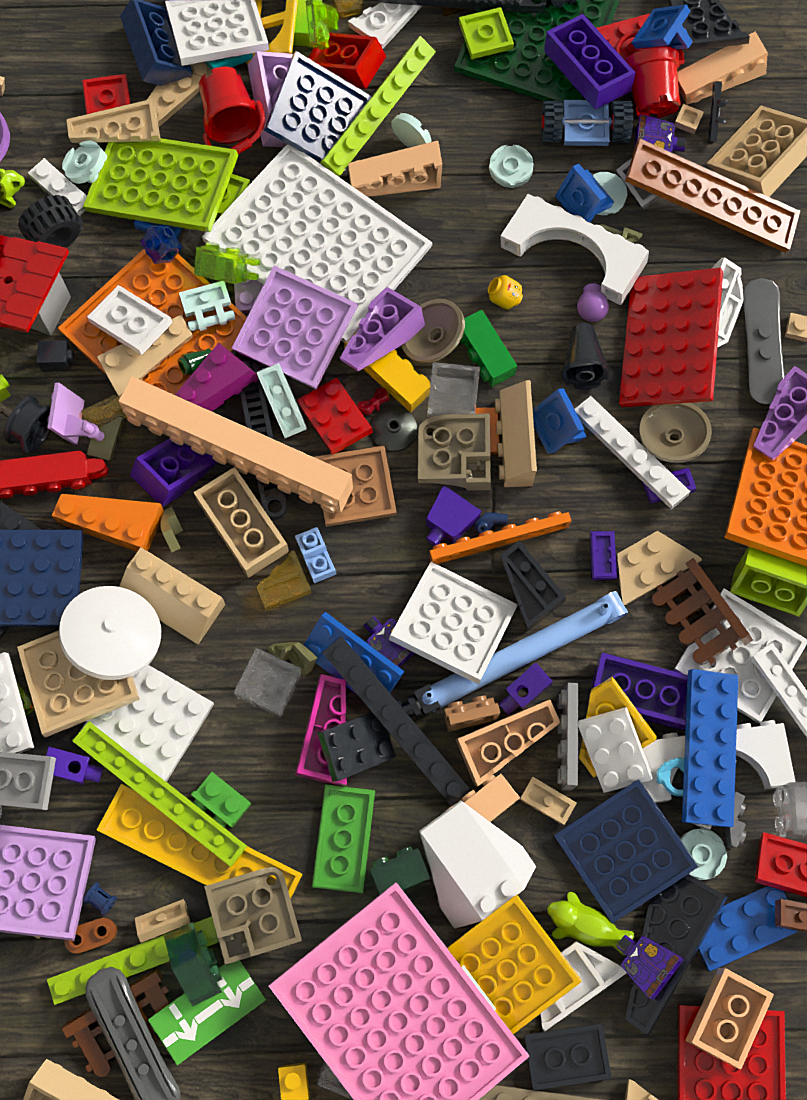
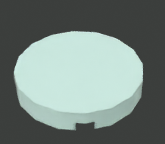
M400 113L391 121L395 135L407 147L411 148L431 142L429 132L426 129L423 131L420 128L421 122L413 116Z
M519 145L501 146L494 151L490 158L489 171L491 177L496 183L504 187L514 188L522 186L528 182L533 173L531 154Z
M609 172L594 174L593 177L614 201L611 208L598 214L608 215L618 212L624 206L627 197L625 183L616 174Z
M704 828L694 829L683 834L680 839L699 866L689 874L698 880H708L719 875L725 867L727 852L725 851L722 839L713 831Z

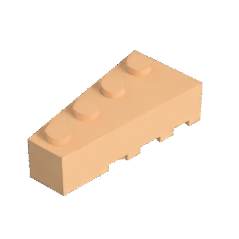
M756 31L749 34V44L726 46L677 72L679 92L686 105L696 103L703 98L711 96L713 82L722 81V91L766 74L768 52Z
M438 141L348 163L350 185L367 197L441 188L442 159Z
M546 700L455 739L474 785L479 786L509 761L556 727L560 721L551 700Z

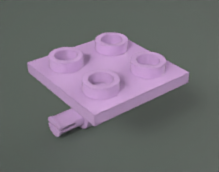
M55 383L54 392L51 397L52 404L48 417V429L73 445H78L79 436H87L97 441H102L105 434L99 430L98 426L82 420L84 400L62 384Z

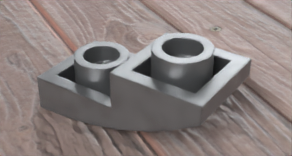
M735 792L734 827H724L725 843L729 849L737 848L738 845L741 846L746 837V831H744L746 824L737 820V817L741 818L744 813L746 804L743 801L745 796Z

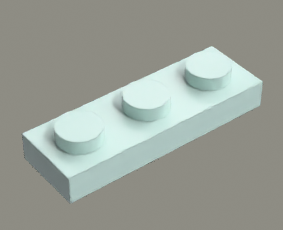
M277 363L258 371L257 375L284 437L287 438L306 430V424L280 364Z

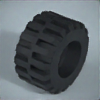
M50 195L39 199L25 209L19 218L18 227L26 240L39 241L66 248L79 237L80 232L83 230V221L69 199L65 196Z

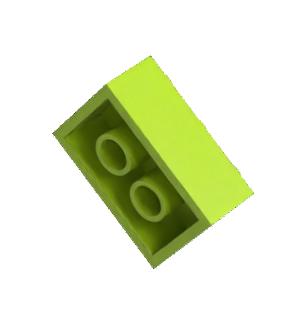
M748 546L734 571L730 592L800 617L807 606V567Z

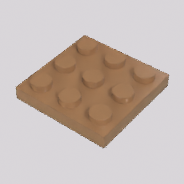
M385 446L314 457L352 474L353 490L341 514L336 511L330 513L323 509L326 527L397 515Z

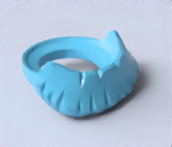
M681 757L664 762L658 768L656 774L657 783L662 784L665 790L674 796H683V790L675 789L670 783L671 769L679 768L684 772L685 759Z

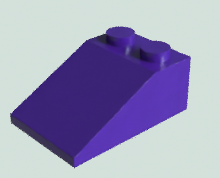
M169 438L138 456L130 476L157 503H161L163 508L185 493L218 462L207 453L204 455L198 454L191 449V446L185 443L178 445Z

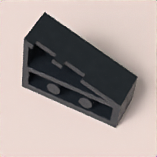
M519 540L501 554L500 557L527 631H529L566 601V596Z

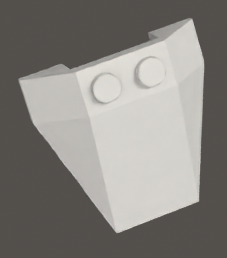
M461 800L419 831L427 862L431 869L439 907L454 928L483 921L509 899L523 891L536 868L523 846Z

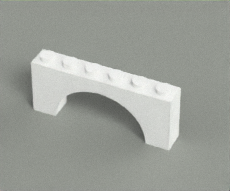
M527 194L501 234V248L520 257L531 246L552 239L569 240L586 247L598 258L604 269L605 278L601 285V292L607 299L619 305L623 303L648 261L649 251L642 245L631 243L619 234H612L600 225H593L585 221L581 216H574L563 208L553 206L542 198L534 197L530 194Z
M775 720L760 722L758 727H751L750 723L737 725L736 755L747 761L757 771L763 782L764 789L795 784L784 723L775 724ZM677 733L662 735L663 739H657L643 748L653 778L642 784L655 803L671 800V794L665 790L662 784L657 783L656 774L658 768L664 762L678 757L684 758L685 736L678 737ZM673 768V769H671V771H670V772H671V775H670V783H671V785H672L673 777H674V775H675V773H676V771H677L678 768Z

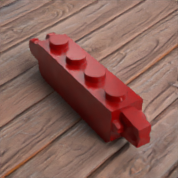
M81 451L0 461V498H11L14 494L35 495L37 491L45 490L48 492L61 491V488L68 487L82 489L85 485H92L91 479L106 477L109 469L101 458L88 459Z

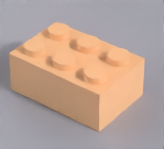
M718 968L685 1041L728 1065L741 1069L774 994L726 968Z

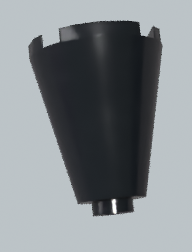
M583 322L577 324L571 330L562 370V380L568 386L569 383L574 384L576 389L596 388L601 385V381L604 379L608 380L609 369L594 327Z

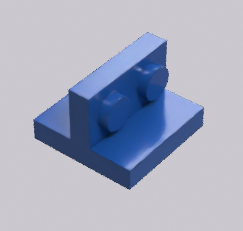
M686 4L653 9L631 43L635 49L668 46L676 50L689 48L693 41L686 29L683 28L682 23L690 13V9Z
M580 164L572 166L555 195L568 213L574 216H581L589 223L596 214L611 208L614 204L613 199L588 169L584 170Z
M557 389L532 409L533 425L547 454L556 452L565 444L580 442L587 437L584 432L585 429L564 389Z

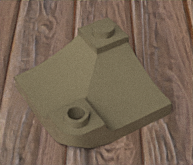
M445 414L433 416L423 421L419 426L418 483L446 484L467 488V490H491L490 414ZM429 432H433V436H429L427 434Z
M267 867L204 886L225 965L302 941L283 873L278 868ZM268 876L276 877L275 885L270 886L267 884L266 879Z

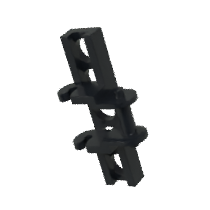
M722 81L713 82L708 142H717L718 125L726 123L724 118H720L721 107H725L728 104L727 100H721Z

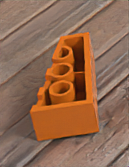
M61 494L52 517L59 525L74 530H82L85 534L138 552L140 547L149 551L164 510L161 503Z

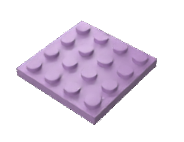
M273 266L232 349L267 367L279 363L284 375L317 389L358 305L336 293L277 266Z
M0 825V932L75 940L96 841L95 836Z

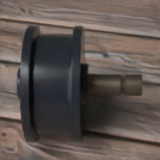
M33 396L24 398L14 410L0 402V413L8 417L4 428V440L10 444L17 443L21 446V450L27 454L36 451L51 431L48 429V417L51 406L43 407L39 404L38 399Z

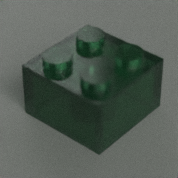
M411 846L398 851L397 857L388 860L386 856L374 861V867L370 868V873L379 895L395 882L405 891L430 879L419 849L412 850Z
M192 922L164 936L171 968L192 1006L222 992L219 981L223 980L218 966L214 965L218 961L213 949H208L206 946L208 942L202 930L197 931Z

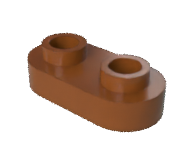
M99 918L77 926L76 935L81 937V943L75 945L71 940H64L65 946L72 953H84L109 944L117 935V926L108 918ZM101 926L107 929L104 936H100L98 933Z

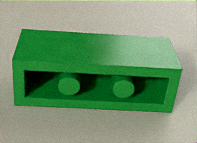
M483 310L464 318L465 327L460 343L465 344L467 347V354L473 363H477L483 381H488L490 386L493 387L514 376L517 364Z

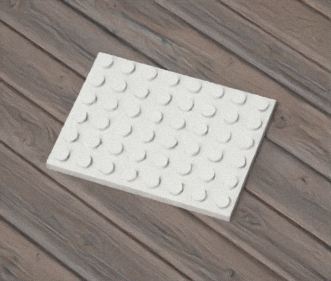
M288 144L213 224L211 232H206L202 236L205 243L263 285L273 266H277L357 303L358 307L341 339L344 343H348L351 337L358 331L360 327L359 322L368 313V306L371 301L386 287L395 290L432 247V242L310 156Z

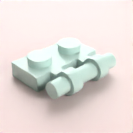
M224 281L179 292L186 317L196 316V320L188 322L190 331L197 329L200 331L207 330L206 327L220 324V326L225 325L227 321L235 319L233 310L228 312L223 310V307L231 305ZM216 310L217 315L203 317V312Z

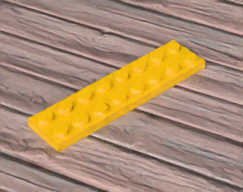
M123 784L120 785L97 828V831L205 885L214 884L267 867H275L283 873L291 899L303 875L249 847L246 848L236 863L230 867L135 790ZM275 876L267 877L266 882L268 885L273 886L276 884L277 879Z

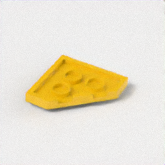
M613 677L591 690L586 718L627 707L642 749L656 741L657 736ZM582 739L579 759L594 778L597 774Z

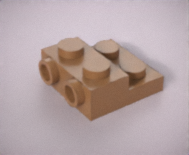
M486 696L475 697L472 699V703L463 704L462 701L448 704V708L444 709L448 732L496 721L500 714L498 703L495 704L494 698L487 699Z

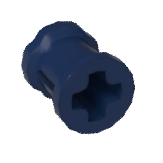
M96 882L85 895L83 902L85 904L90 903L101 911L100 914L102 916H105L111 910L118 897L109 895Z

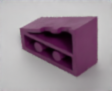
M218 343L175 396L212 412L224 404V400L234 394H239L243 391L244 387L253 381L255 383L259 381V377L247 365Z

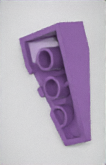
M386 287L369 304V311L365 318H362L359 322L360 327L348 342L340 357L341 361L359 371L409 341L425 326L421 306Z
M795 366L779 383L766 419L754 444L756 450L772 461L807 430V374Z

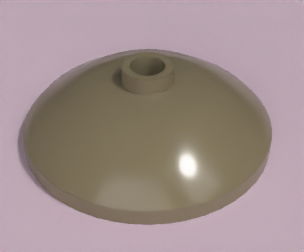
M434 299L420 305L425 326L409 341L401 345L405 354L412 360L419 363L438 361L451 353L460 342L465 327L464 316L455 303L446 299Z
M692 403L654 405L643 415L639 428L640 439L645 449L654 457L672 463L690 461L701 455L708 447L712 434L711 424L707 415Z

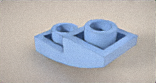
M318 527L295 536L314 583L337 575Z

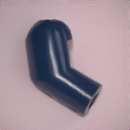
M486 512L476 521L475 530L481 534L489 531L494 525L507 526L508 514Z

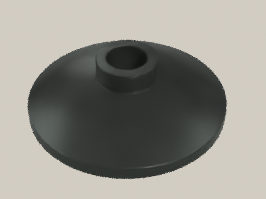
M400 407L382 409L374 416L371 422L372 439L378 446H385L386 451L396 452L406 449L413 443L417 435V424L410 412ZM396 423L398 428L392 429L390 424Z

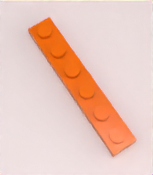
M558 511L549 514L548 518L529 519L520 526L515 524L507 525L502 528V531L494 533L491 530L479 534V537L473 539L463 537L458 539L455 544H438L433 547V550H430L429 558L431 562L440 564L516 543L519 540L523 541L569 528L571 518L569 512L562 514Z

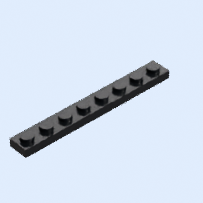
M342 636L322 651L323 655L451 806L471 790Z

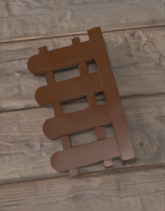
M692 558L685 563L689 568L688 571L683 573L680 570L677 572L678 578L665 587L661 584L656 587L658 591L653 595L652 601L657 607L661 608L668 604L672 609L665 617L670 626H677L682 623L685 628L679 634V640L682 644L686 646L694 642L699 648L694 651L693 660L699 665H704L707 662L713 665L716 663L714 658L730 647L733 651L738 648L735 644L741 640L746 646L753 639L696 560ZM699 583L702 589L697 592L694 586ZM689 590L692 596L676 606L673 600ZM711 602L716 606L712 611L707 606ZM703 609L706 615L690 625L686 619ZM725 621L731 626L726 630L721 625ZM716 628L720 634L706 644H703L700 638Z
M158 968L129 984L155 1044L157 1042V1034L149 1023L142 1007L150 1003L157 1014L170 1004L165 993L169 992V989L166 985L161 987L159 984L163 976ZM144 992L146 997L138 1001L136 996ZM90 1008L66 1022L62 1030L66 1038L74 1035L76 1038L72 1041L74 1048L81 1047L89 1062L85 1065L87 1071L93 1070L97 1076L105 1077L111 1069L109 1059L115 1055L112 1049L104 1053L95 1036L103 1032L100 1025L91 1030L89 1024L97 1019Z

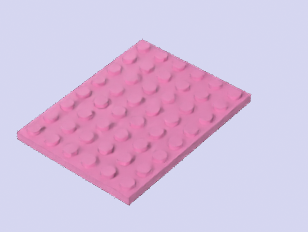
M396 882L269 984L270 989L354 1100H479L529 1057L525 1049Z

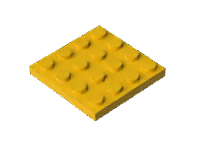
M517 894L447 947L461 967L465 966L496 1008L495 1012L512 1034L520 1030L582 981Z

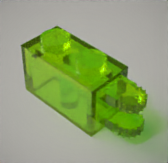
M206 242L205 246L196 247L194 275L233 284L245 282L246 279L258 280L259 274L247 271V265L258 266L260 265V259L249 257L248 253L240 252L238 247L228 246L225 249L220 248L218 243Z

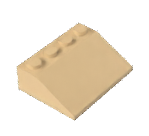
M760 106L707 162V166L719 175L770 197L807 157V120Z

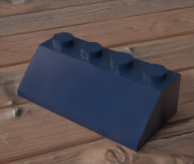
M130 0L120 18L142 81L163 86L191 76L193 71L190 64L181 65L167 9L144 0Z

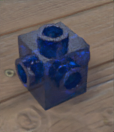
M168 226L150 227L140 241L146 254L152 259L154 264L170 263L183 248L175 237L174 232Z

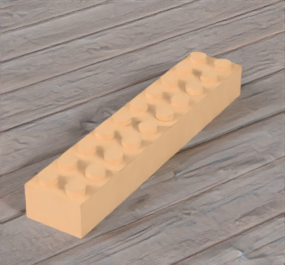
M133 376L119 399L123 412L130 423L136 426L145 425L149 427L148 429L152 433L159 436L165 434L178 445L185 443L191 446V449L198 454L204 455L207 453L213 456L212 458L218 463L225 465L227 462L234 465L236 470L243 474L248 472L254 474L256 479L265 484H269V482L278 485L277 488L285 493L290 494L294 492L300 495L299 498L307 503L314 501L320 504L321 508L327 512L334 513L336 511L341 514L353 490L352 474Z

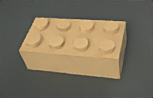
M235 467L194 492L197 502L248 578L289 552L287 543Z

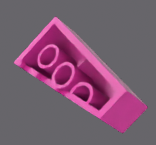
M323 674L319 677L295 773L296 776L342 787L347 785V777L332 782L317 732L346 722V681Z

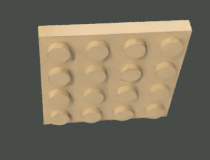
M59 631L17 647L40 729L44 737L140 700L133 676L118 680H104L89 676L77 669L67 659L61 648Z

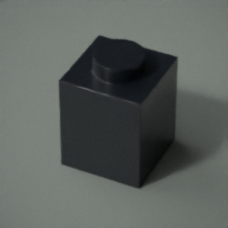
M66 340L38 341L37 364L42 372L70 371V363L74 362V351L70 349Z

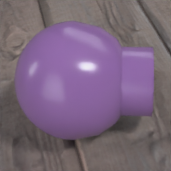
M598 284L586 285L583 288V294L578 300V313L588 322L600 321L609 310L607 297L601 292V286Z

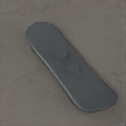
M760 278L750 281L745 286L743 293L748 386L754 401L760 404L771 405L778 385L785 377L781 344L780 292L774 281Z
M114 967L98 970L87 981L85 987L86 998L118 1061L134 1100H180V1089L148 1030L125 975Z

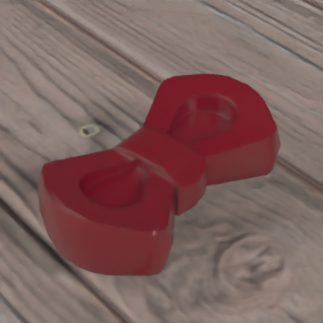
M385 388L376 389L374 396L370 400L358 403V409L363 415H370L374 409L379 411L380 404L389 401V392Z

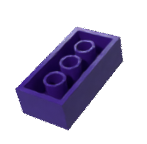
M584 14L547 31L544 52L595 110L631 92L635 71Z
M601 653L597 659L590 693L594 687L613 677L645 721L679 730L686 729L688 675Z

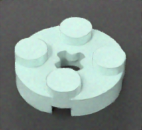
M90 140L79 143L81 147L76 150L72 148L66 154L62 163V169L65 171L67 178L77 184L95 182L98 178V173L107 159L106 153L96 142Z

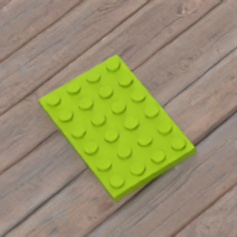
M160 138L161 141L108 142L105 149L107 159L98 173L97 180L92 182L83 205L86 212L211 232L238 158L236 150Z

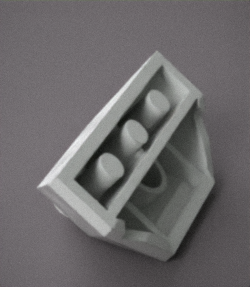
M725 257L721 258L712 267H721L723 270L717 347L728 342L743 303V289L740 278L741 268Z

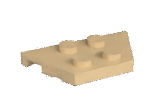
M659 531L654 532L616 555L621 601L624 606L654 590L660 584L662 585L678 576L677 572L680 570L683 572L688 570L689 568L685 563L690 559L694 558L697 563H700L702 561L701 557Z

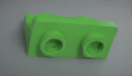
M213 772L210 773L197 791L191 793L196 798L193 803L204 812L207 808L215 814L212 819L223 827L228 824L233 828L251 805L247 799Z

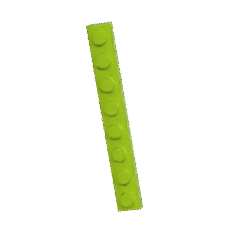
M421 36L414 41L320 163L338 177L436 52Z
M90 721L74 738V743L230 867L236 863L248 847Z
M209 917L47 979L54 1005L85 994L88 979L98 970L114 967L119 969L128 978L219 943L213 918Z

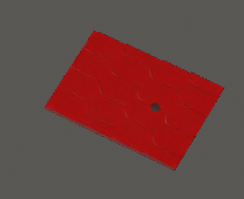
M0 235V327L27 333L32 328L47 335H52L71 298L59 273L69 254L68 248Z

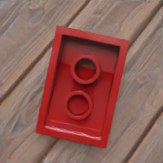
M324 32L308 58L355 87L367 89L385 60L386 55L377 37Z

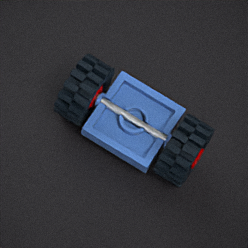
M564 100L563 103L562 101H543L542 142H561L562 133H564V145L608 146L609 142L629 143L633 128L631 101H612L610 113L608 103L595 110L587 100Z

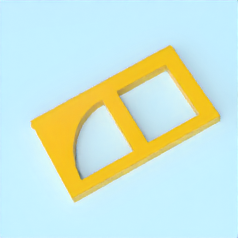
M255 0L261 17L262 0ZM286 0L284 12L261 18L264 29L283 24L279 34L269 44V50L262 52L292 54L298 0Z

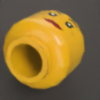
M506 275L495 277L488 286L489 299L503 309H511L522 300V286Z

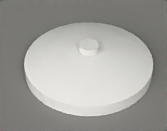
M115 586L96 587L79 594L64 610L59 627L60 645L67 659L83 673L104 680L124 679L142 671L155 657L161 639V625L153 607L137 593Z

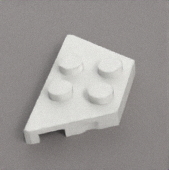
M577 941L571 944L561 953L582 981L540 1013L544 1031L627 972L620 965Z

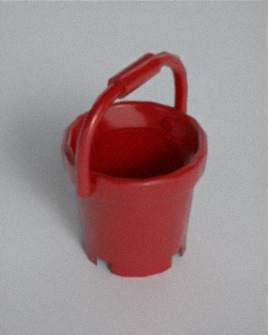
M634 29L618 40L615 50L619 55L622 44L627 39L635 37L640 29ZM668 46L651 47L635 52L625 59L627 64L635 71L631 93L637 116L640 117V114L647 116L657 114V118H663L675 113L679 109L678 105L681 106L677 69L680 67V64L685 63L682 49L676 50Z
M225 66L217 67L211 70L212 75L206 78L204 74L199 81V91L204 110L203 126L205 133L203 134L205 145L211 146L210 139L217 143L226 144L242 141L230 148L240 154L250 148L252 143L263 132L266 122L264 109L261 101L255 102V100H251L240 73L239 75L236 73V69Z

